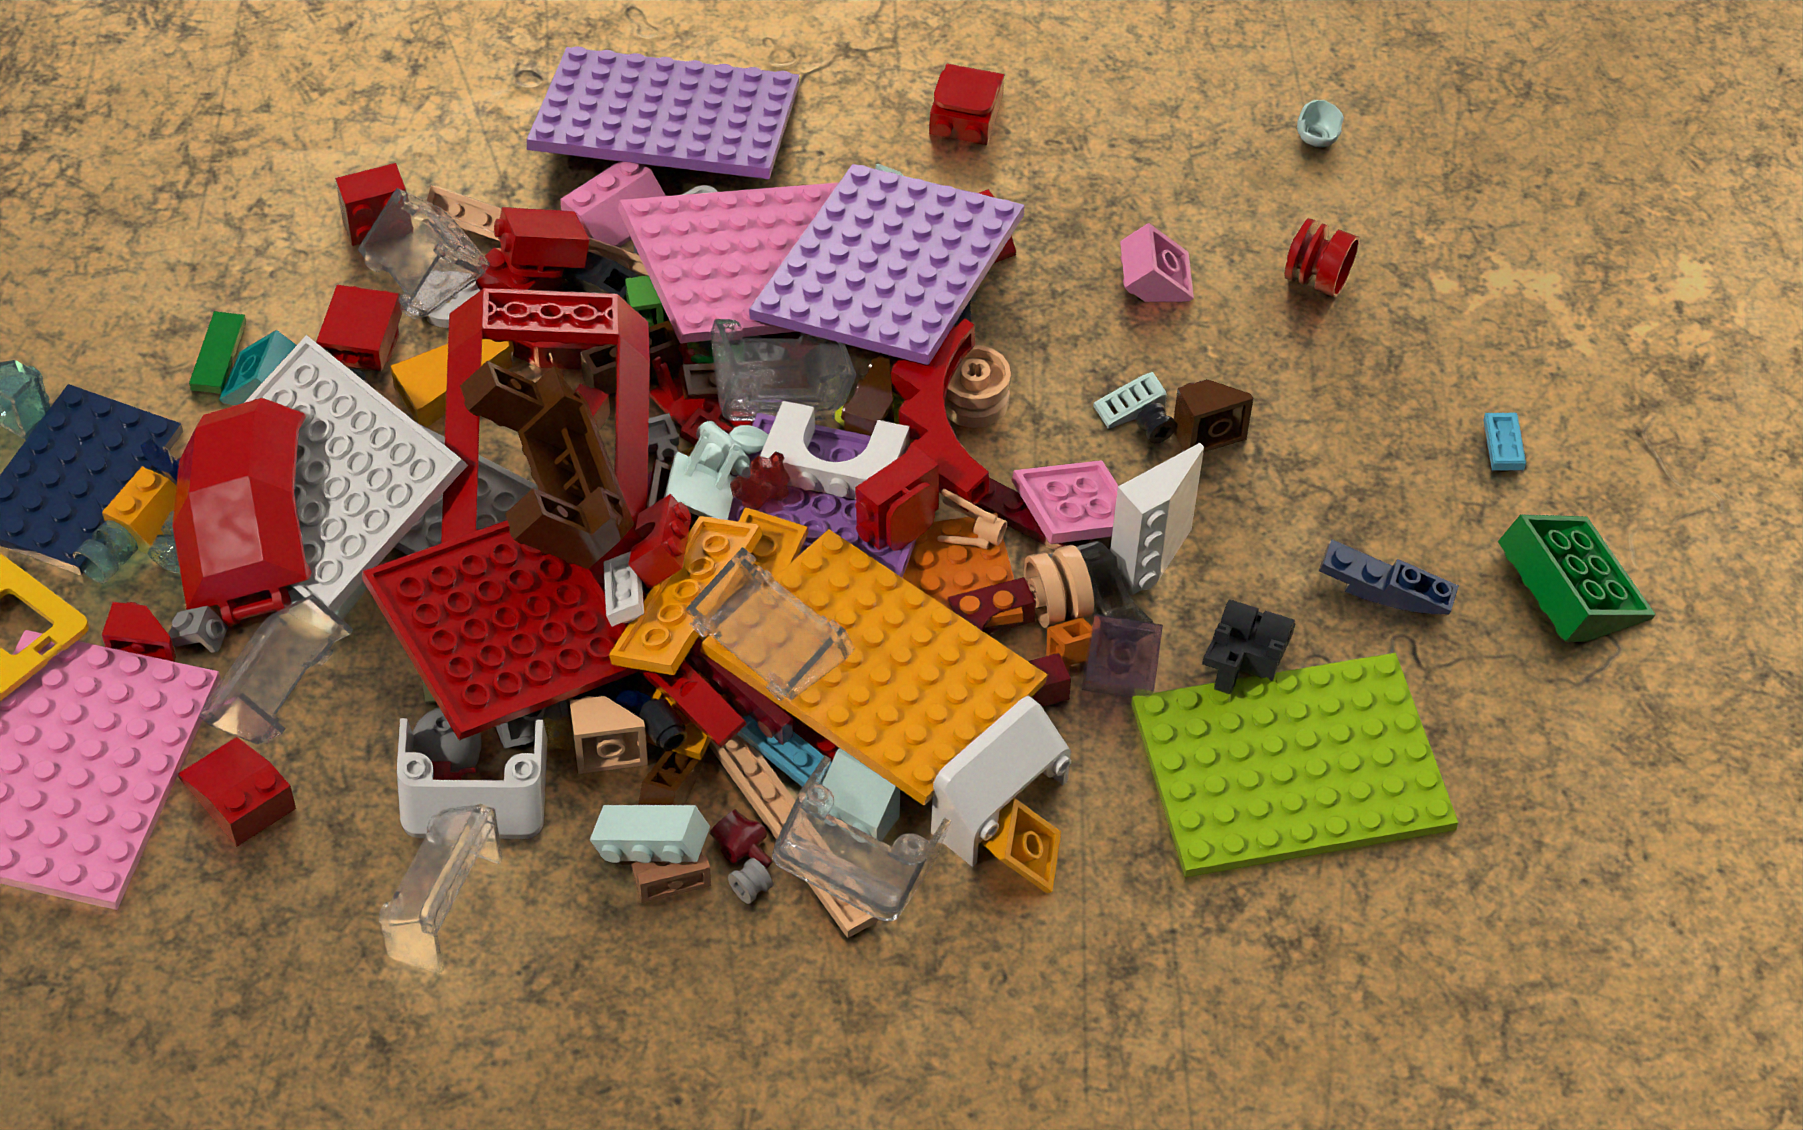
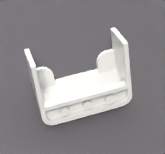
M1026 696L1018 701L948 762L935 778L933 784L931 833L972 867L977 863L978 844L983 839L985 841L991 839L999 828L997 823L999 811L1041 773L1049 778L1053 777L1061 785L1068 781L1071 750L1042 706L1033 698Z
M400 718L397 758L400 822L408 835L415 838L529 839L536 836L542 830L544 824L548 742L543 720H536L534 753H521L511 757L505 766L504 780H433L434 769L431 760L422 753L413 752L414 735L408 719Z

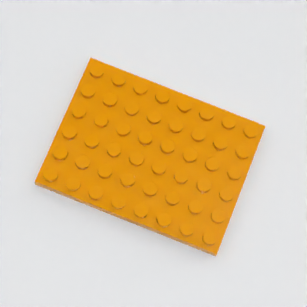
M830 529L822 534L702 642L700 650L922 805H925L933 797V784L941 769L1018 701L1026 696L1032 697L1046 683L1048 674Z

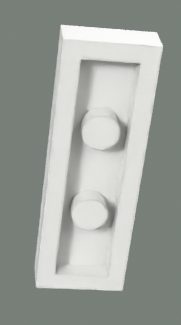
M631 551L604 561L606 617L611 626L620 623H630L644 614L642 580L628 565Z

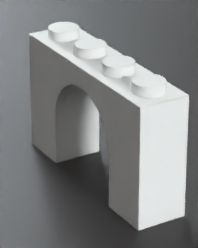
M782 401L759 457L760 478L775 484H784L804 490L832 494L837 497L856 499V486L906 453L910 445L909 426L877 420L870 441L860 455L847 461L829 462L815 457L807 450L815 431L814 407Z

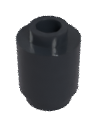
M654 698L643 704L638 717L644 720L645 731L655 745L662 747L664 751H672L683 744L687 738L686 726L666 699Z

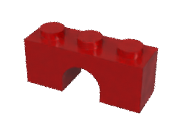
M669 494L638 514L635 531L643 540L631 548L628 565L649 589L683 568L691 514L686 505L682 502L678 503L672 494Z

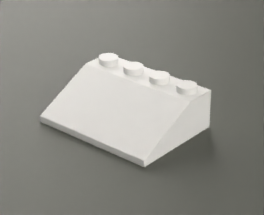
M1201 443L1118 486L1108 569L1131 595L1141 590H1148L1159 581L1192 530L1204 446Z

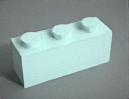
M603 805L590 841L605 861L612 863L620 861H638L641 863H649L651 861H667L671 863L697 862L710 825L696 805Z

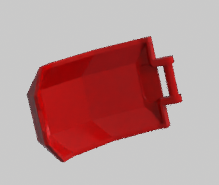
M259 398L204 414L196 426L179 460L172 525L187 610L219 605L224 623L227 626L237 625L243 619L268 612L277 611L281 613L289 611L292 607V601L285 586L309 579L312 572L305 559L294 496L299 429L306 418L303 412L265 398ZM269 590L272 596L271 598L237 607L234 601L236 598Z

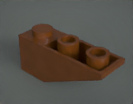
M880 353L877 358L874 357L872 359L867 375L857 383L854 396L844 404L841 418L844 420L845 431L872 436L877 420L894 423L889 355Z

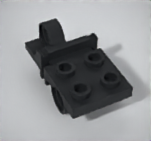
M1229 599L1221 622L1215 629L1213 640L1202 661V665L1218 669L1214 689L1231 695L1239 671L1261 678L1267 677L1270 681H1273L1277 666L1293 635L1296 625L1294 623L1295 620L1266 610L1262 613L1259 612V608Z

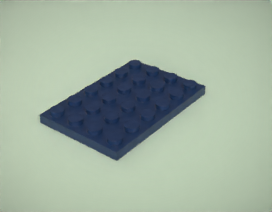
M68 384L0 474V546L82 575L109 537L102 514L103 510L142 466L154 472L183 433L181 423Z

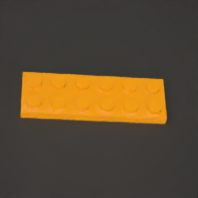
M699 516L688 534L682 570L651 589L643 602L644 614L629 623L610 652L609 657L612 665L675 675L762 537L760 525Z

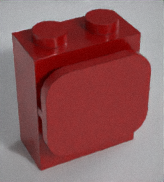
M946 63L934 91V102L930 111L929 134L988 145L1003 98L1005 74Z
M501 208L500 219L497 218L494 223V235L501 243V252L512 273L524 277L559 278L563 276L564 267L585 268L590 240L575 211Z
M336 285L316 343L347 367L382 372L385 363L392 357L399 337L398 325L402 316L399 293L365 289L356 286Z
M915 446L856 486V531L860 538L865 542H870L878 550L888 545L892 550L897 551L924 534L933 524L935 511L939 509V464Z

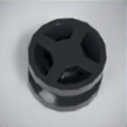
M1161 403L1148 405L1136 418L1137 425L1140 429L1147 431L1146 436L1153 444L1167 440L1177 428V423L1172 417L1167 416V410Z

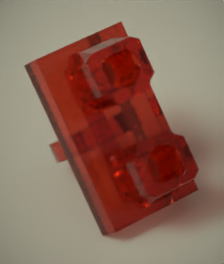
M777 451L769 458L758 455L749 467L751 476L748 479L737 476L730 483L733 497L742 501L744 508L747 507L758 511L772 498L781 502L788 497L789 490L786 484L790 481V476L783 465L784 455Z

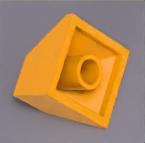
M1013 798L999 811L997 821L999 828L991 839L987 841L983 839L981 843L1001 862L1045 893L1053 892L1061 831L1016 798Z

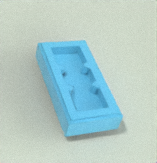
M1485 413L1483 421L1492 470H1524L1526 460L1517 413Z

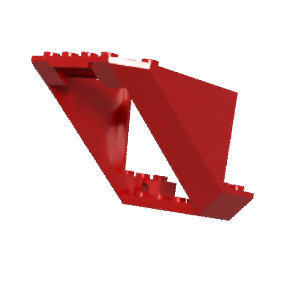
M483 288L449 313L445 446L459 456L468 466L443 492L441 543L479 530L476 529L480 416L473 415L466 408L460 385L481 367L482 339H490L495 342L528 341L532 343H582L594 346L616 345L614 472L634 525L621 541L589 568L600 587L605 589L604 561L630 552L634 545L643 540L635 531L638 514L644 511L647 505L650 378L648 321L618 294Z

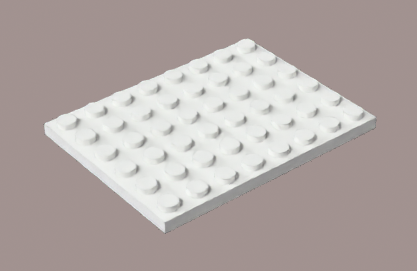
M306 335L245 402L265 398L303 412L306 416L299 429L294 496L305 559L312 573L308 580L291 584V586L325 616L330 618L363 582V571L377 566L468 465ZM178 475L173 480V482L176 484Z

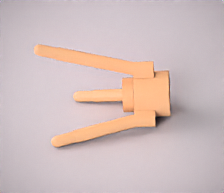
M947 489L942 490V495L947 497L943 499L944 504L976 519L973 533L977 534L978 538L940 535L937 538L939 542L974 545L984 549H988L990 543L997 546L1001 543L1007 528L1006 520L982 510Z

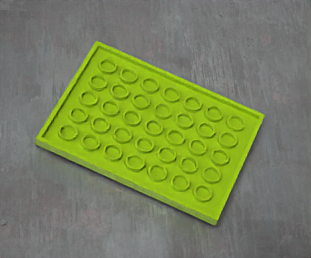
M1396 652L1276 672L1273 681H1270L1267 677L1261 678L1258 676L1239 678L1231 695L1215 690V683L1132 696L1131 705L1185 878L1457 830L1458 819Z

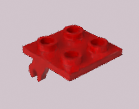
M687 343L679 345L684 365L702 364L691 361V356L695 355L693 348L688 349ZM657 357L652 361L657 373L659 386L649 391V396L666 414H670L672 421L680 429L698 407L707 413L711 412L703 407L706 399L684 400L680 376L672 380L667 364L661 363V357ZM714 398L717 401L722 399L729 403L731 409L739 406V401L736 398Z

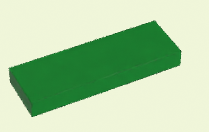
M213 312L189 381L191 391L222 393L246 325L244 314Z

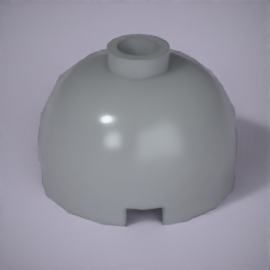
M440 708L427 712L417 722L412 732L414 735L413 752L422 753L431 761H451V772H457L465 767H474L480 758L479 753L482 748L481 734L478 733L459 741Z

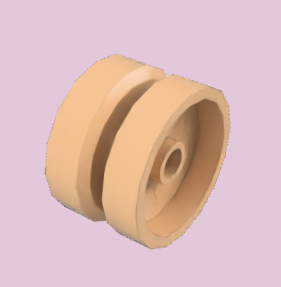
M975 345L964 357L950 380L945 397V411L948 419L957 425L978 428L996 423L1005 415L1009 405L1011 371L1009 363L1002 354L992 348Z
M1069 545L1057 548L1053 552L1052 558L1044 552L1026 557L1024 560L1025 580L1036 601L1035 616L1042 627L1047 628L1061 624L1065 621L1066 615L1071 620L1091 617L1094 612L1091 579L1086 563L1076 546Z

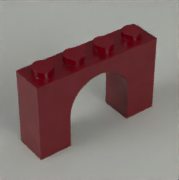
M1024 577L948 597L953 612L989 636L1002 630L1035 622L1036 601ZM998 591L1010 592L1013 595L1012 606L1007 609L997 608L993 604L994 594ZM965 596H975L980 601V608L973 614L964 613L960 609V600ZM1022 607L1023 622L985 627L996 614ZM1059 653L1028 661L1048 674L1046 683L1031 698L1042 707L1070 700L1071 677Z

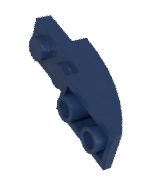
M1333 539L1330 540L1326 547L1319 568V572L1347 583L1345 589L1347 593L1396 609L1419 613L1449 615L1459 585L1399 559L1392 566Z

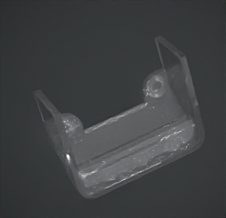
M313 594L272 614L254 633L215 688L198 717L209 726L253 744L269 743L286 729L278 723L279 717L276 714L303 674L316 663L319 666L323 665L333 653L331 649L333 643L350 635L354 629Z
M824 756L800 790L775 842L772 858L775 864L785 871L881 921L896 920L900 917L939 856L951 821L944 818L930 841L919 835L908 833L899 836L892 847L829 814L834 805V795L822 784L831 758Z
M474 804L444 809L438 815L434 814L431 817L424 841L390 903L386 902L379 914V923H382V931L389 958L442 975L444 965L437 933L477 857L500 864L503 859L494 808L483 804Z

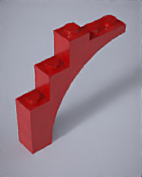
M964 319L956 327H952L929 365L900 359L892 367L891 381L892 391L905 399L899 409V424L909 426L910 438L914 440L906 452L917 446L939 464V493L942 494V490L947 489L976 505L989 492V471L974 460L957 440L947 420L945 411V397L950 380L960 362L975 346V325Z

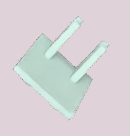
M704 429L690 456L678 451L675 454L664 497L672 494L678 503H684L689 512L697 516L728 520L737 477L729 473L739 455L738 451L741 445L734 443L719 472L698 463L711 433Z

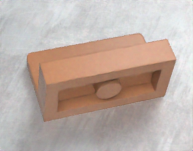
M702 851L697 862L671 863L667 861H651L649 863L636 862L632 864V872L641 903L711 886L710 865L707 855L703 856Z

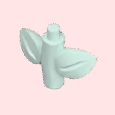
M706 421L701 424L696 432L698 439L704 429L711 433L698 463L719 472L732 445L736 443L741 445V448L730 472L733 475H741L743 478L749 477L752 473V468L749 466L750 459L746 454L762 451L768 434L750 425L735 427L728 434L713 421Z

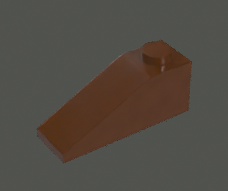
M709 745L702 760L674 751H666L642 781L638 805H685L709 753Z

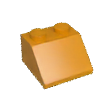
M142 466L102 512L109 537L164 562L176 548L172 525L177 486L169 478Z

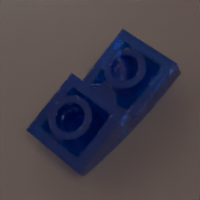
M151 438L141 444L142 452L147 460L162 476L169 478L177 486L180 458L176 459L165 446L160 448Z

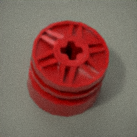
M1307 218L1291 243L1285 266V279L1295 281L1299 277V284L1306 286L1312 277L1316 275L1315 290L1332 297H1337L1345 285L1354 264L1360 242L1359 236L1338 229L1329 241V225L1322 223L1318 228V221Z

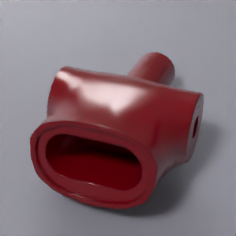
M737 809L728 813L711 829L710 835L719 844L722 854L729 862L735 863L748 855L750 858L758 860L765 869L772 864L773 860L759 847L767 837L765 828L761 823L744 817Z

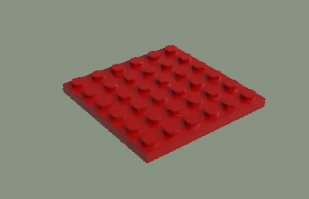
M507 520L364 570L362 575L363 582L459 741L641 671L640 669L612 665L609 654L627 627L624 623L611 626L606 617L605 593L591 571L576 564H569L565 560L551 554H544L540 550L526 544L516 542L509 532L510 527Z

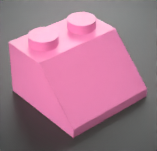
M1147 223L1120 241L1121 262L1124 274L1123 284L1129 293L1135 294L1145 302H1183L1194 299L1188 251L1150 223Z

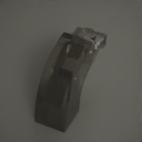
M1101 542L1079 550L1091 579L1094 596V612L1092 615L1108 638L1118 637L1126 644L1154 633L1153 620L1133 602L1122 582L1117 557Z

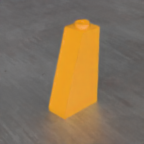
M482 339L481 366L486 361H489L507 370L512 367L511 353L514 352L512 341L495 342L490 339ZM448 343L390 366L394 388L413 420L426 428L446 414Z

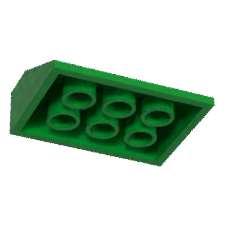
M1520 514L1498 540V543L1505 552L1506 558L1515 566L1522 577L1523 583L1531 590L1539 602V607L1548 615L1556 627L1557 634L1565 642H1588L1649 621L1656 615L1587 516Z

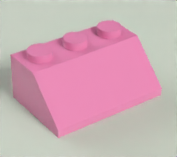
M619 161L561 198L560 201L562 211H575L588 237L620 247L631 240V236L618 211L620 200L666 195L652 170L646 165Z

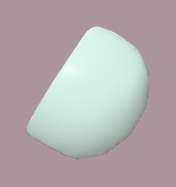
M1313 100L1302 108L1297 121L1298 134L1309 145L1329 147L1338 140L1342 132L1344 116L1334 104L1325 100Z

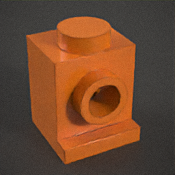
M1083 617L1047 627L1046 656L1059 653L1067 671H1069L1070 665L1099 657V647L1102 644L1101 635Z

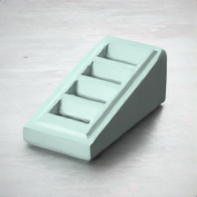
M1150 372L1095 401L1093 407L1107 428L1110 429L1136 419L1138 414L1148 405L1161 403L1165 407L1167 394L1155 374ZM1122 402H1126L1129 407L1125 408ZM1114 406L1118 413L1114 415L1109 407Z

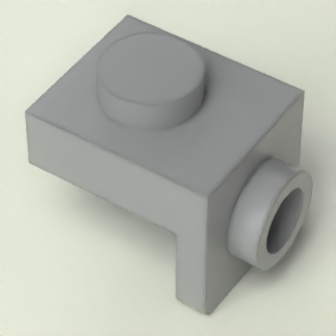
M204 606L177 612L172 620V626L168 634L174 647L201 642L213 653L219 651L228 626L211 608Z

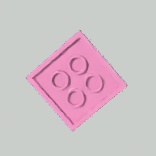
M1102 460L1014 470L1011 481L1050 544L1112 537L1118 484Z

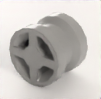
M755 858L745 862L742 870H734L728 875V881L733 891L747 904L756 899L757 893L760 891L766 892L773 886L768 871Z

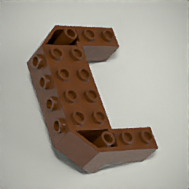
M486 361L460 385L465 399L464 404L473 415L482 416L493 421L498 426H505L518 432L522 443V451L527 457L531 468V476L538 490L532 488L505 513L510 527L509 532L512 538L520 544H526L540 550L544 554H551L561 558L569 564H576L589 569L621 541L633 527L634 522L588 403L578 391H573L563 379L564 374L555 366L535 383Z

